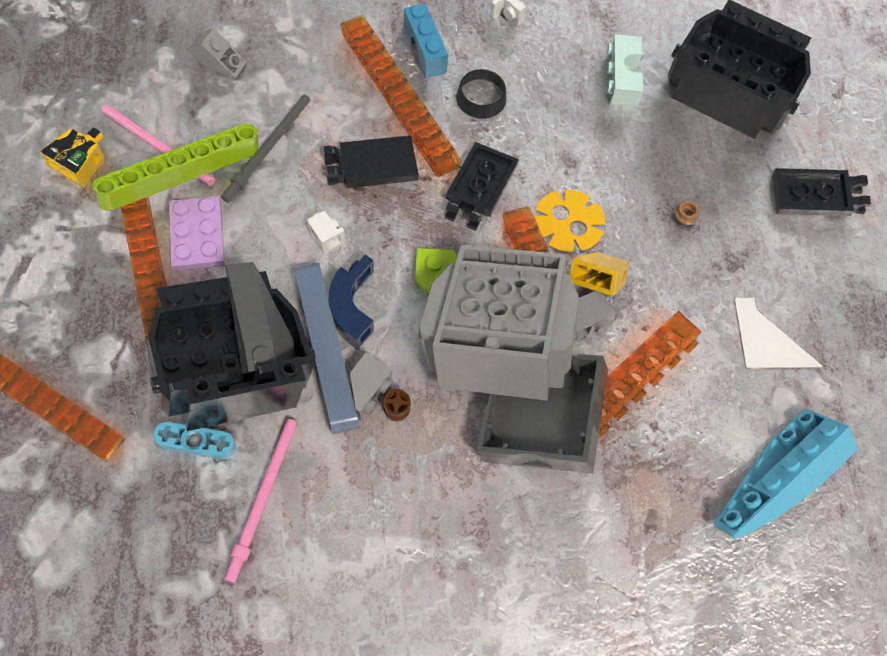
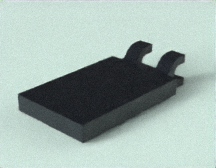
M411 135L340 142V149L335 146H324L325 165L338 162L340 167L327 166L329 185L346 182V188L418 181L419 179Z
M475 142L446 193V199L450 201L446 206L448 211L445 219L454 222L459 209H464L471 212L467 228L476 231L483 215L491 217L518 166L519 159Z
M775 168L773 172L777 214L851 216L853 212L865 214V207H870L871 205L870 196L852 197V193L861 194L863 192L862 186H867L868 184L867 175L849 176L848 170Z

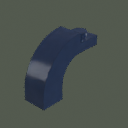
M366 254L360 261L356 260L351 265L349 272L340 267L334 275L329 289V304L335 328L341 337L357 350L374 332V320L361 312L353 302V297L357 290L374 272V261Z

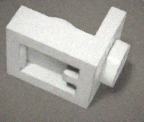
M493 0L490 17L495 19L504 14L507 20L512 21L518 27L524 23L526 6L519 0Z

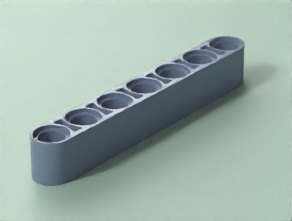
M314 263L295 267L294 273L311 345L315 352V363L332 434L359 428L358 417L320 264Z

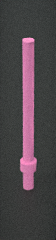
M106 104L103 106L102 112L162 154L174 150L110 105ZM209 173L197 177L209 186H212L216 180Z
M292 419L286 420L238 545L234 544L230 555L232 560L224 578L227 582L235 584L243 562L248 560L251 552L249 546L297 425V422Z

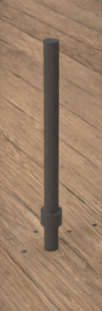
M303 94L243 170L234 175L230 180V186L221 196L222 200L229 203L239 190L244 189L248 184L247 179L310 102V98L307 95Z

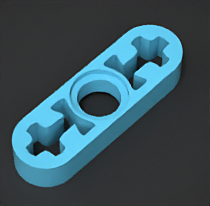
M164 422L159 424L153 433L155 442L164 450L221 460L230 458L236 450V443L233 437L224 431L207 428L187 431L184 424ZM171 430L174 436L181 437V445H179L180 442L176 438H168L167 442H165L162 434L165 435ZM194 434L201 435L203 440L198 447L192 448L188 446L187 441L190 436ZM209 437H211L212 443L221 444L222 440H225L229 446L223 447L222 451H219L217 446L209 444Z

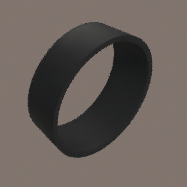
M477 69L468 72L461 79L457 90L456 101L459 108L465 114L479 119H487L498 115L506 105L505 82L497 73L490 70ZM473 80H487L496 84L503 94L499 100L492 104L480 105L468 100L463 94L462 87Z

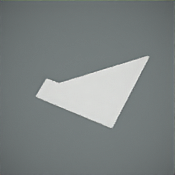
M735 298L747 368L822 367L819 362L756 310L754 298Z

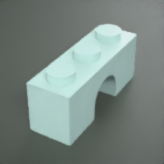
M615 34L612 44H608L607 58H610V61L607 65V75L610 76V80H608L607 94H610V104L638 106L643 93V73L633 72L629 69L637 70L642 56L641 36Z

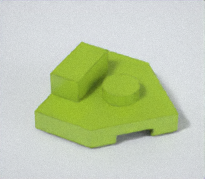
M417 248L415 284L429 297L432 283L451 263H456L458 255L453 250Z

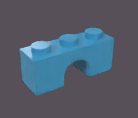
M426 3L404 8V29L410 43H416L418 62L425 79L447 73L448 53Z

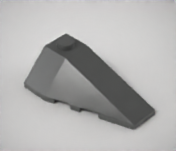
M254 262L226 265L242 374L255 372L258 366L272 361L279 362L283 359L290 360L296 357L293 338Z

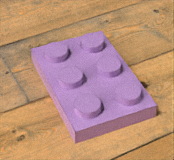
M220 196L169 200L170 250L173 271L225 266Z

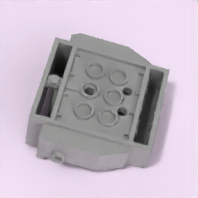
M470 245L460 246L456 263H451L432 283L418 330V338L422 339L428 370L431 373L437 374L439 388L548 401L550 387L563 388L565 374L571 369L573 356L578 357L580 340H576L579 296L570 275L566 274V254Z

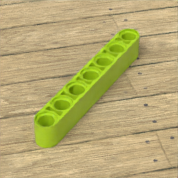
M241 124L101 176L93 182L98 206L105 211L115 210L254 156L259 150L258 130L252 124Z

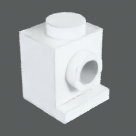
M325 211L316 212L307 219L309 233L323 254L346 243L343 228H339L337 221L333 217L329 218Z

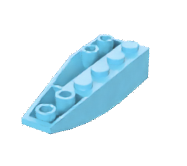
M805 408L768 443L713 523L715 528L736 540L759 529L800 503L821 486L858 450L850 426Z

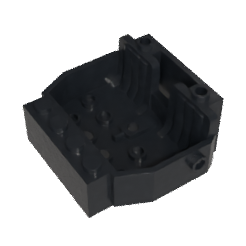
M728 0L722 11L716 9L698 19L682 45L677 44L671 55L674 60L668 72V81L677 85L672 99L754 139L762 127L773 132L781 127L788 114L794 115L800 104L797 98L811 74L810 53L805 49L812 37L739 3Z
M266 271L259 272L293 338L296 357L290 360L283 359L279 362L272 361L260 365L256 368L255 372L242 374L236 331L229 328V326H235L227 277L157 288L156 310L148 336V359L153 377H150L153 394L158 395L160 408L168 417L183 414L187 431L297 407L302 390L306 388L314 367L315 352L313 347L308 345L298 311L277 288L271 289ZM208 330L211 334L206 335L202 331ZM232 363L235 367L228 368L225 364Z

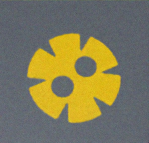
M566 189L565 202L558 191L544 196L538 202L535 209L548 216H534L533 221L535 229L541 238L554 233L549 246L560 251L573 252L574 240H576L582 251L593 247L599 242L604 232L591 225H605V216L598 203L584 208L590 196L576 190ZM555 206H565L569 210V216L564 220L556 219L552 214ZM574 221L583 222L587 227L586 233L581 236L574 235L570 231L571 223Z

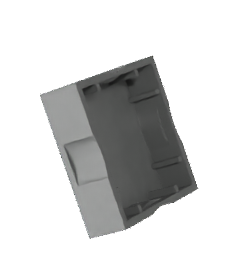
M578 354V357L573 356L571 369L565 374L563 388L550 387L548 401L489 394L476 447V452L482 460L487 463L593 474L608 375V367L604 356Z

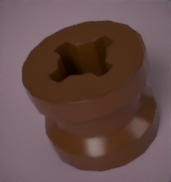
M401 389L389 391L383 400L386 417L395 422L406 419L409 416L411 406L408 393Z

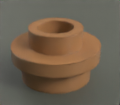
M684 201L677 205L674 215L678 222L684 225H691L699 218V209L695 203Z

